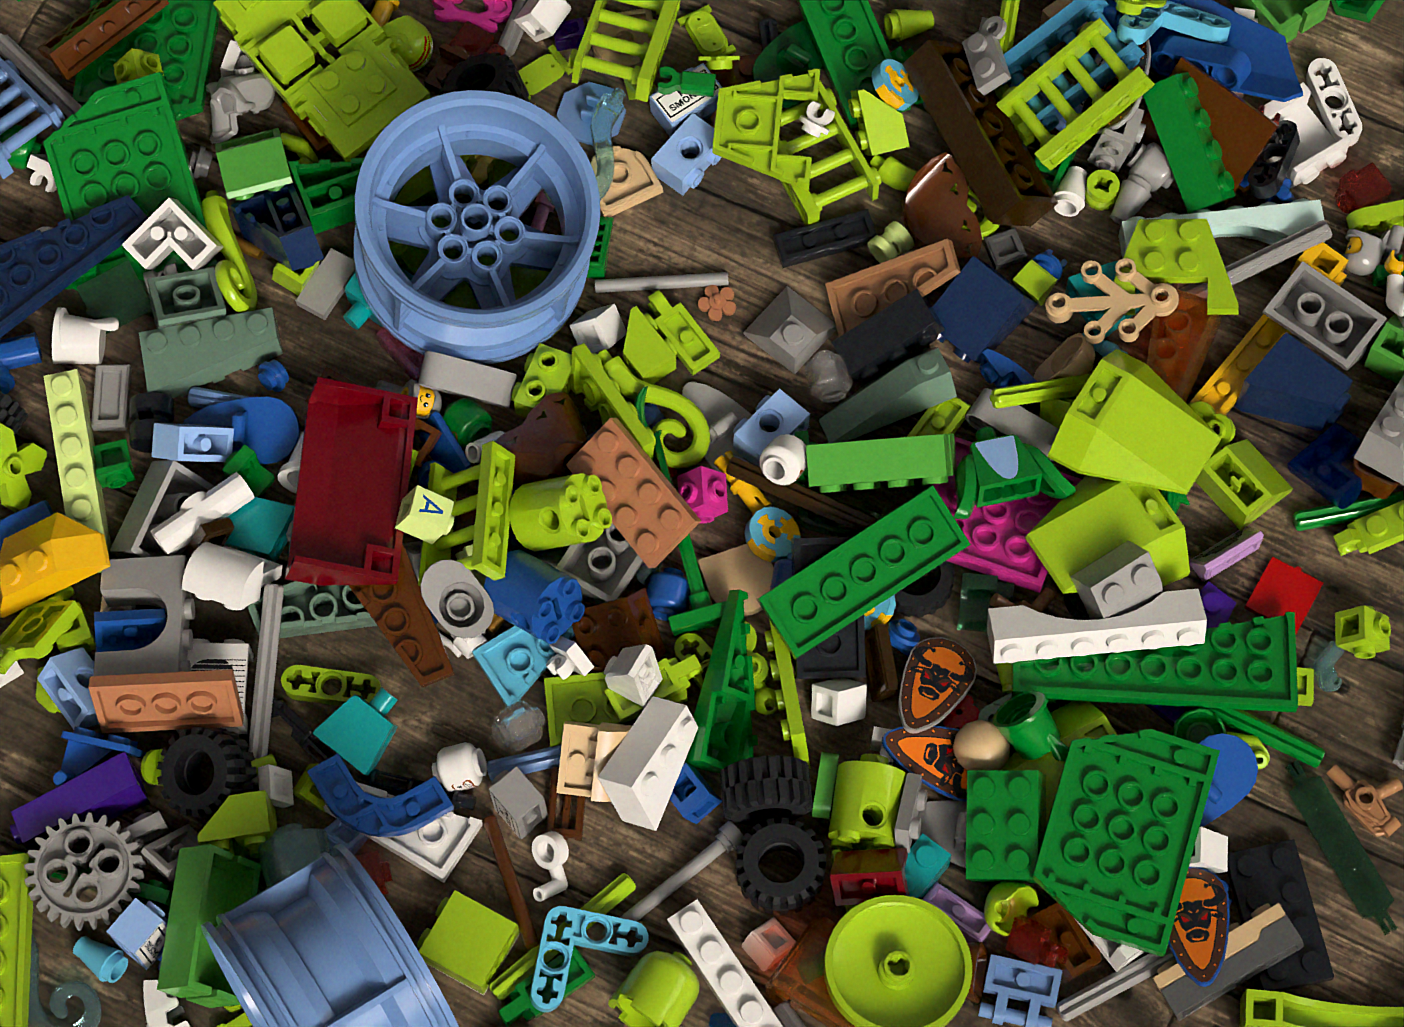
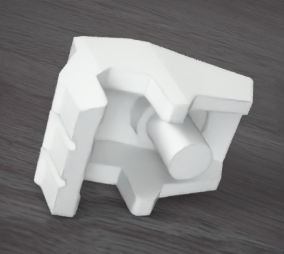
M158 980L143 981L146 1027H191L187 1021H183L175 1026L173 1025V1020L185 1012L183 1007L179 1006V1000L176 996L157 990Z

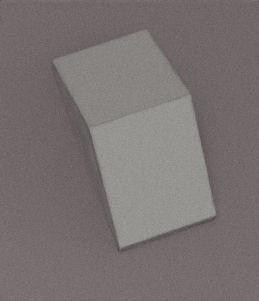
M187 824L144 846L141 853L149 865L174 886L179 849L200 846L197 840L199 833Z

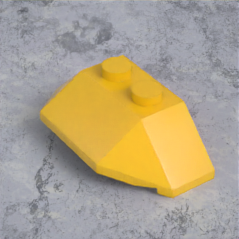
M57 512L4 538L0 551V618H5L110 567L111 564L104 534Z

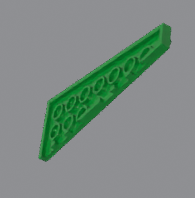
M1285 612L1283 616L1266 619L1263 616L1255 617L1252 621L1231 624V622L1220 623L1218 627L1206 629L1204 644L1017 661L1012 663V697L1025 691L1034 690L1042 692L1047 699L1296 713L1298 708L1295 612Z

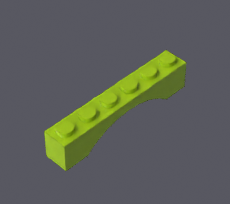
M1246 989L1240 998L1239 1027H1404V1007L1339 1004L1308 999L1285 992Z

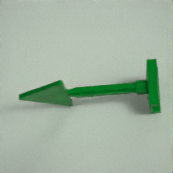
M659 432L653 433L656 439L655 449L661 472L673 485ZM690 533L678 546L691 591L689 600L692 610L668 617L674 637L720 625L726 601L712 605L710 594L704 589Z

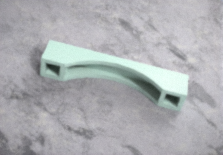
M1302 198L1285 204L1266 202L1257 207L1248 208L1231 206L1226 210L1220 211L1201 209L1192 214L1178 215L1177 213H1166L1160 217L1146 219H1207L1214 238L1243 237L1274 244L1324 220L1321 200L1310 201L1309 199ZM1142 216L1132 217L1121 223L1118 237L1122 259L1138 220L1145 219Z

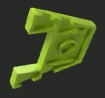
M820 69L808 70V74L794 77L792 74L780 76L779 80L761 83L759 80L720 88L712 147L713 154L791 185L809 190L812 157L778 154L783 99L818 102Z
M1207 219L1138 220L1123 259L1128 258L1134 261L1136 271L1152 283H1207V315H1239V304ZM1123 267L1120 271L1122 273H1129L1131 268ZM1115 277L1114 282L1129 294H1136V288L1130 282H1123ZM1136 308L1130 309L1125 315H1135Z

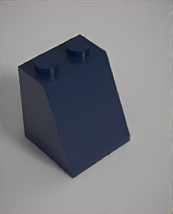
M972 256L961 270V273L957 275L933 306L945 328L943 332L938 334L937 340L942 343L946 339L956 346L953 353L969 364L971 360L980 363L982 352L986 349L994 351L1038 304L989 264Z
M1286 332L1244 380L1235 407L1242 412L1321 432L1328 423L1334 425L1346 409L1344 407L1352 396L1348 391L1353 380Z

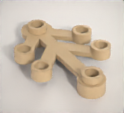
M1124 258L1116 263V277L1120 281L1130 282L1142 294L1127 293L1102 273L1101 265L1098 262L1087 261L1081 267L1082 279L1088 284H1094L1108 296L1070 298L1064 293H1055L1046 300L1045 307L1047 317L1055 323L1068 321L1073 312L1108 310L1098 321H1090L1085 325V340L1090 344L1101 343L1105 338V333L1130 309L1143 308L1133 319H1124L1118 326L1119 337L1125 342H1133L1139 337V332L1155 316L1164 317L1175 311L1179 304V295L1177 290L1169 284L1160 283L1154 285L1136 271V265L1131 259ZM1123 267L1131 268L1129 273H1122L1120 270ZM1090 269L1097 271L1095 275L1086 274ZM1158 296L1168 297L1164 301H1158L1156 299V297ZM1057 302L1065 303V305L1060 308H1056L1053 306V304ZM1127 327H1132L1135 329V331L1130 334L1123 332V330ZM1097 329L1100 331V334L1092 336L1089 332Z

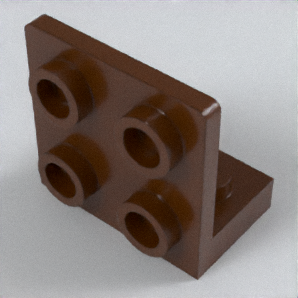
M645 588L632 591L615 600L585 607L581 620L572 624L578 646L594 666L588 674L604 672L609 660L613 656L618 657L623 648L647 644L653 648L656 659L666 654Z

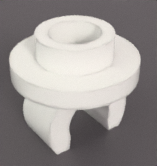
M812 101L807 107L808 117L800 115L798 119L804 123L801 129L816 137H819L821 133L828 135L830 130L824 125L829 124L833 120L835 112L826 109L823 116L818 118L817 111L821 104Z

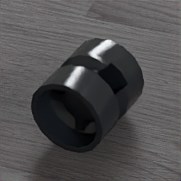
M155 392L141 393L131 397L130 420L133 423L129 427V445L132 449L143 453H152L154 423H171L174 420V399L172 397Z

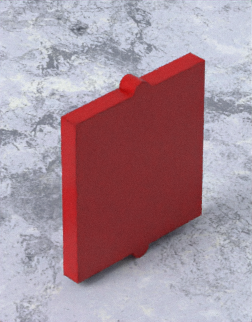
M1272 556L1245 609L1260 617L1263 616L1264 619L1283 616L1285 612H1295L1296 635L1324 583L1302 572L1301 567L1297 566L1294 568Z

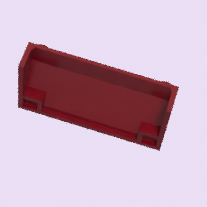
M317 377L308 397L285 579L319 586L397 584L403 531L396 529L395 525L402 499L408 494L418 397Z

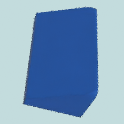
M437 411L432 413L426 423L441 431L442 435L430 452L431 458L445 464L452 473L472 467L471 462L467 459L440 413H437ZM421 430L419 437L424 445L430 434Z

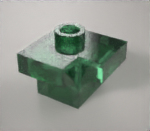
M963 573L959 594L957 630L987 632L988 608H994L989 604L991 597L998 593L1012 602L1014 583L998 582V576Z

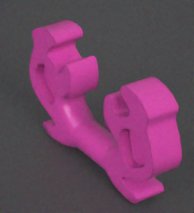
M431 0V2L437 9L434 10L435 19L440 22L457 21L475 25L489 33H497V24L508 22L513 10L512 4L515 0H483L484 9L487 11L481 13L462 10L454 5L462 3L463 0Z

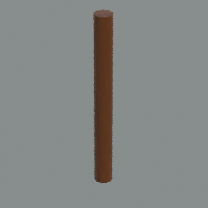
M495 815L487 816L482 821L525 947L527 949L535 948L540 943Z

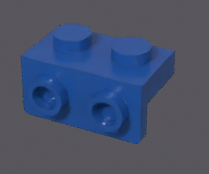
M165 608L94 612L96 652L135 650L149 645L160 636L166 626Z

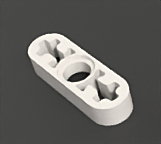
M1326 58L1315 59L1310 63L1306 74L1307 85L1329 133L1337 142L1347 136L1351 141L1349 146H1352L1360 137L1362 122L1335 63ZM1319 70L1322 74H1328L1326 79L1327 87L1325 89V82L1323 80V77L1321 75L1315 76L1316 72ZM1329 96H1336L1342 101L1343 106L1337 109L1330 108L1325 103V99ZM1342 116H1344L1343 123L1345 128L1352 129L1350 135H1348L1346 131H1340L1342 125Z

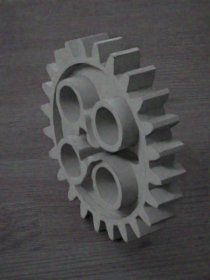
M88 812L85 822H80L75 813L72 816V824L69 825L60 818L58 819L59 830L55 831L49 826L45 827L49 836L47 840L40 837L35 838L40 850H28L29 857L35 863L25 864L24 868L26 872L34 875L24 879L27 887H36L28 894L32 901L41 899L36 905L40 913L49 909L47 918L50 922L61 916L60 923L63 928H66L71 920H74L78 931H81L84 921H89L92 929L95 930L97 919L100 918L107 925H110L111 919L109 914L114 912L120 916L123 913L120 905L122 903L130 905L133 901L129 893L141 892L140 885L134 882V880L144 878L143 871L135 868L144 864L142 856L134 855L140 850L137 842L129 843L132 838L129 830L119 834L121 831L120 822L116 821L108 827L106 815H103L98 823H95L92 813ZM87 841L90 843L85 852L81 854L72 852V847L76 842ZM104 845L105 849L96 855L97 849ZM116 860L119 862V866L115 871L111 873L101 871V867L106 861ZM90 867L92 872L89 875L82 873L79 876L78 870L80 868L86 870ZM65 870L68 872L63 882H50V877L55 871ZM72 889V894L67 898L64 897V894ZM87 889L98 891L96 898L91 902L79 900L81 893Z

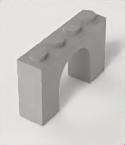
M186 555L110 559L111 566L101 572L100 591L107 606L150 605L160 609L165 608L167 622L160 636L145 647L135 650L95 652L93 676L191 671V663L187 660L188 650L193 649V633L189 629L190 619L195 618L194 599L191 598V592L182 590L183 575L188 563Z

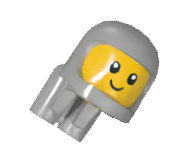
M1392 225V228H1387L1380 238L1356 229H1349L1345 237L1349 242L1345 254H1343L1349 260L1345 268L1351 273L1360 276L1373 273L1376 266L1380 265L1381 259L1386 260L1392 250H1395L1394 255L1399 253L1404 238V227Z
M413 379L409 380L404 387L382 380L377 383L376 389L418 397L416 418L425 423L432 413L436 411L440 413L442 397L438 390L420 386L418 381Z

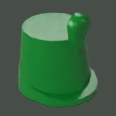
M1025 691L1013 696L999 707L994 714L992 722L1022 759L1034 760L1051 751L1055 760L1065 761L1069 747L1060 741L1061 733L1046 706L1048 700L1039 691Z

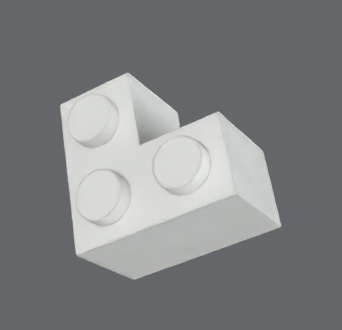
M170 197L122 244L145 269L154 270L173 250L192 269L200 270L224 247L177 199Z

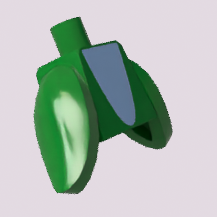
M984 427L978 430L975 435L977 442H973L970 445L969 454L962 457L956 468L955 489L957 506L954 519H968L975 505L979 508L1037 496L1039 491L1049 497L1066 499L1076 492V488L1059 472L1053 462L1040 449L1030 444L1022 443L1017 435L1011 434L997 437L992 427Z

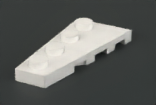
M356 782L364 792L375 797H395L387 794V791ZM325 805V812L335 817ZM451 811L428 825L405 835L394 837L363 835L444 883L482 827L483 822L473 817L466 818L456 815Z

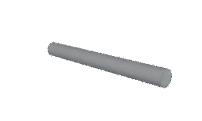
M728 272L595 280V292L707 287L710 285L724 286L729 285Z

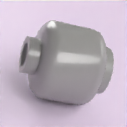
M1155 142L1147 146L1142 143L1127 163L1130 167L1129 175L1139 176L1149 182L1152 186L1150 192L1158 190L1161 186L1167 189L1175 179L1163 147Z

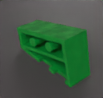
M351 158L350 162H330V159L319 160V163L299 164V161L288 162L314 234L355 221L356 184L365 158ZM403 187L400 189V191H399L398 194L396 195L395 199L393 200V203H394V201L396 200V198L398 197V195L400 194V192H401V190L403 189Z

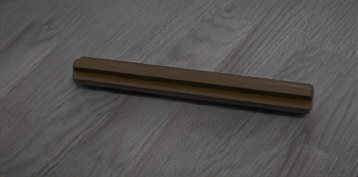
M733 456L727 465L726 473L857 532H861L879 520L872 515L797 482H793L790 485L775 484L765 477L760 466L740 457Z

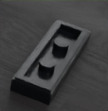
M865 209L774 234L773 241L782 268L866 246L877 233L869 210Z

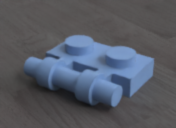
M991 954L983 992L997 995L996 1004L981 1002L978 1016L992 1019V1023L1003 1025V1022L1024 1027H1051L1053 1018L1039 1015L1040 1007L1042 1005L1055 1008L1063 970ZM1008 998L1028 1002V1012L1006 1008Z

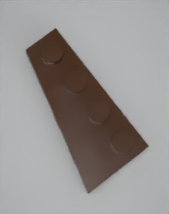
M402 544L397 584L349 585V587L423 688L453 676L455 673L432 614L421 596V586L418 585L419 581L406 548Z

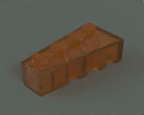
M1176 289L1179 295V304L1175 311L1168 316H1155L1153 318L1147 365L1186 403L1221 324V315H1207V299ZM1167 296L1156 297L1158 301H1164L1168 298Z

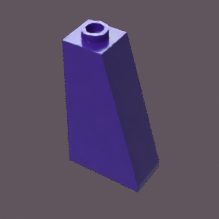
M123 752L11 811L15 823L10 825V829L17 845L23 843L28 850H38L40 847L37 845L35 838L40 837L47 840L49 836L45 827L49 826L55 831L59 830L58 819L60 818L69 825L72 824V816L76 813L80 822H85L86 816L90 812L93 815L94 822L98 823L103 815H106L107 819L111 820L150 804L139 772L126 752Z

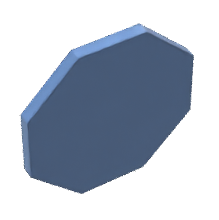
M587 82L564 93L556 117L578 142L594 146L618 135L626 109L614 88Z

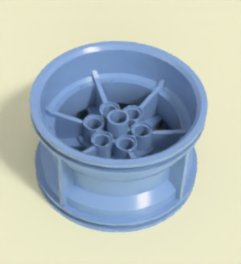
M466 90L446 93L424 100L397 116L384 128L367 152L360 168L355 192V272L360 290L374 316L396 339L420 354L425 355V351H431L482 365L495 364L517 358L537 348L539 343L543 344L571 316L581 297L587 278L590 257L594 249L600 222V195L591 163L579 142L556 118L528 101L499 92ZM460 155L490 156L517 166V168L488 189L482 190L478 187ZM429 166L438 203L432 206H403L393 203V200L404 184L417 172ZM542 189L546 191L557 211L562 235L544 233L523 224L519 220ZM459 194H466L471 197L472 201L462 204L456 201L455 197ZM497 200L504 203L506 207L502 210H494L488 204L491 201ZM437 218H444L450 225L445 228H438L432 221ZM505 231H511L517 236V239L506 241L501 238L500 234ZM388 241L429 250V253L411 281L396 263ZM448 249H456L461 253V256L457 259H449L444 255V252ZM487 255L491 256L495 263L485 266L479 263L477 259ZM517 266L550 272L545 280L534 290L518 300L515 299L509 267ZM462 281H466L480 309L457 307L441 301Z
M341 843L331 848L332 856L327 852L319 854L318 859L225 914H218L216 916L217 927H214L209 921L201 925L206 941L220 969L253 1027H459L439 986L397 915L361 863Z

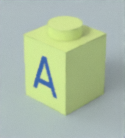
M417 485L402 499L395 528L433 544L442 535H447L453 526L454 516L451 513L454 501Z

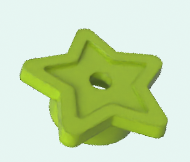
M734 55L698 56V61H706L708 70L733 69L732 60H740V56Z

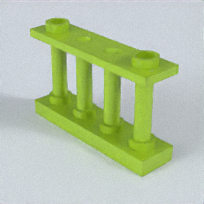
M596 0L578 50L572 49L568 68L573 69L572 83L578 84L583 68L632 81L631 84L636 85L635 99L648 102L680 9L681 0H614L656 11V15H659L658 20L652 19V21L605 10L608 0ZM600 22L648 34V38H651L650 43L644 42L642 45L597 33ZM592 45L640 57V61L643 64L642 66L636 65L633 68L588 55Z
M1100 17L1096 21H1090L1080 29L1077 37L1021 84L1005 91L1001 97L1002 100L996 104L1008 117L1015 112L1020 116L1041 143L1040 149L1034 154L1050 171L1155 85L1140 67H1137L1135 70H1129L1104 39L1112 31ZM1093 47L1119 78L1118 84L1108 92L1102 91L1078 61L1079 58ZM1066 69L1071 72L1093 100L1092 106L1083 113L1077 114L1052 82ZM1041 90L1067 122L1066 127L1057 135H1051L1026 104Z
M821 80L818 92V103L821 106L818 110H821L822 114H824L826 109L835 112L833 120L825 125L830 130L828 135L821 133L819 137L807 133L789 142L786 140L781 141L779 138L778 154L793 155L835 135L843 150L811 164L810 179L848 162L851 163L858 177L818 195L816 193L811 194L809 190L780 180L805 226L819 222L820 211L823 210V206L863 188L866 189L872 201L878 199L879 185L882 183L877 169L874 166L870 167L835 107L837 102L830 88L825 89ZM805 101L783 111L780 127L799 119L800 115L806 116L807 107L812 101Z
M493 440L482 444L481 463L476 466L452 473L436 462L430 464L428 490L454 501L452 516L456 517L476 509V519L474 525L453 532L452 526L447 535H442L433 544L425 541L422 542L419 586L423 574L430 565L440 560H450L451 547L474 540L472 555L456 561L462 563L470 571L476 569L494 581L505 577L510 526L509 508L512 499L515 455ZM479 479L478 494L456 501L457 487Z

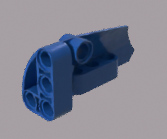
M1106 0L1109 5L1103 9L1102 14L1117 33L1119 20L1124 13L1119 12L1115 8V0ZM1168 0L1225 18L1230 21L1231 27L1228 39L1224 43H1213L1160 27L1149 38L1151 46L1150 66L1159 75L1169 77L1180 58L1184 57L1230 91L1280 102H1287L1303 96V90L1295 73L1284 35L1248 19L1214 0ZM1094 47L1090 49L1092 54H1098Z

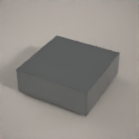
M1015 227L984 237L983 244L996 271L1027 260V253Z

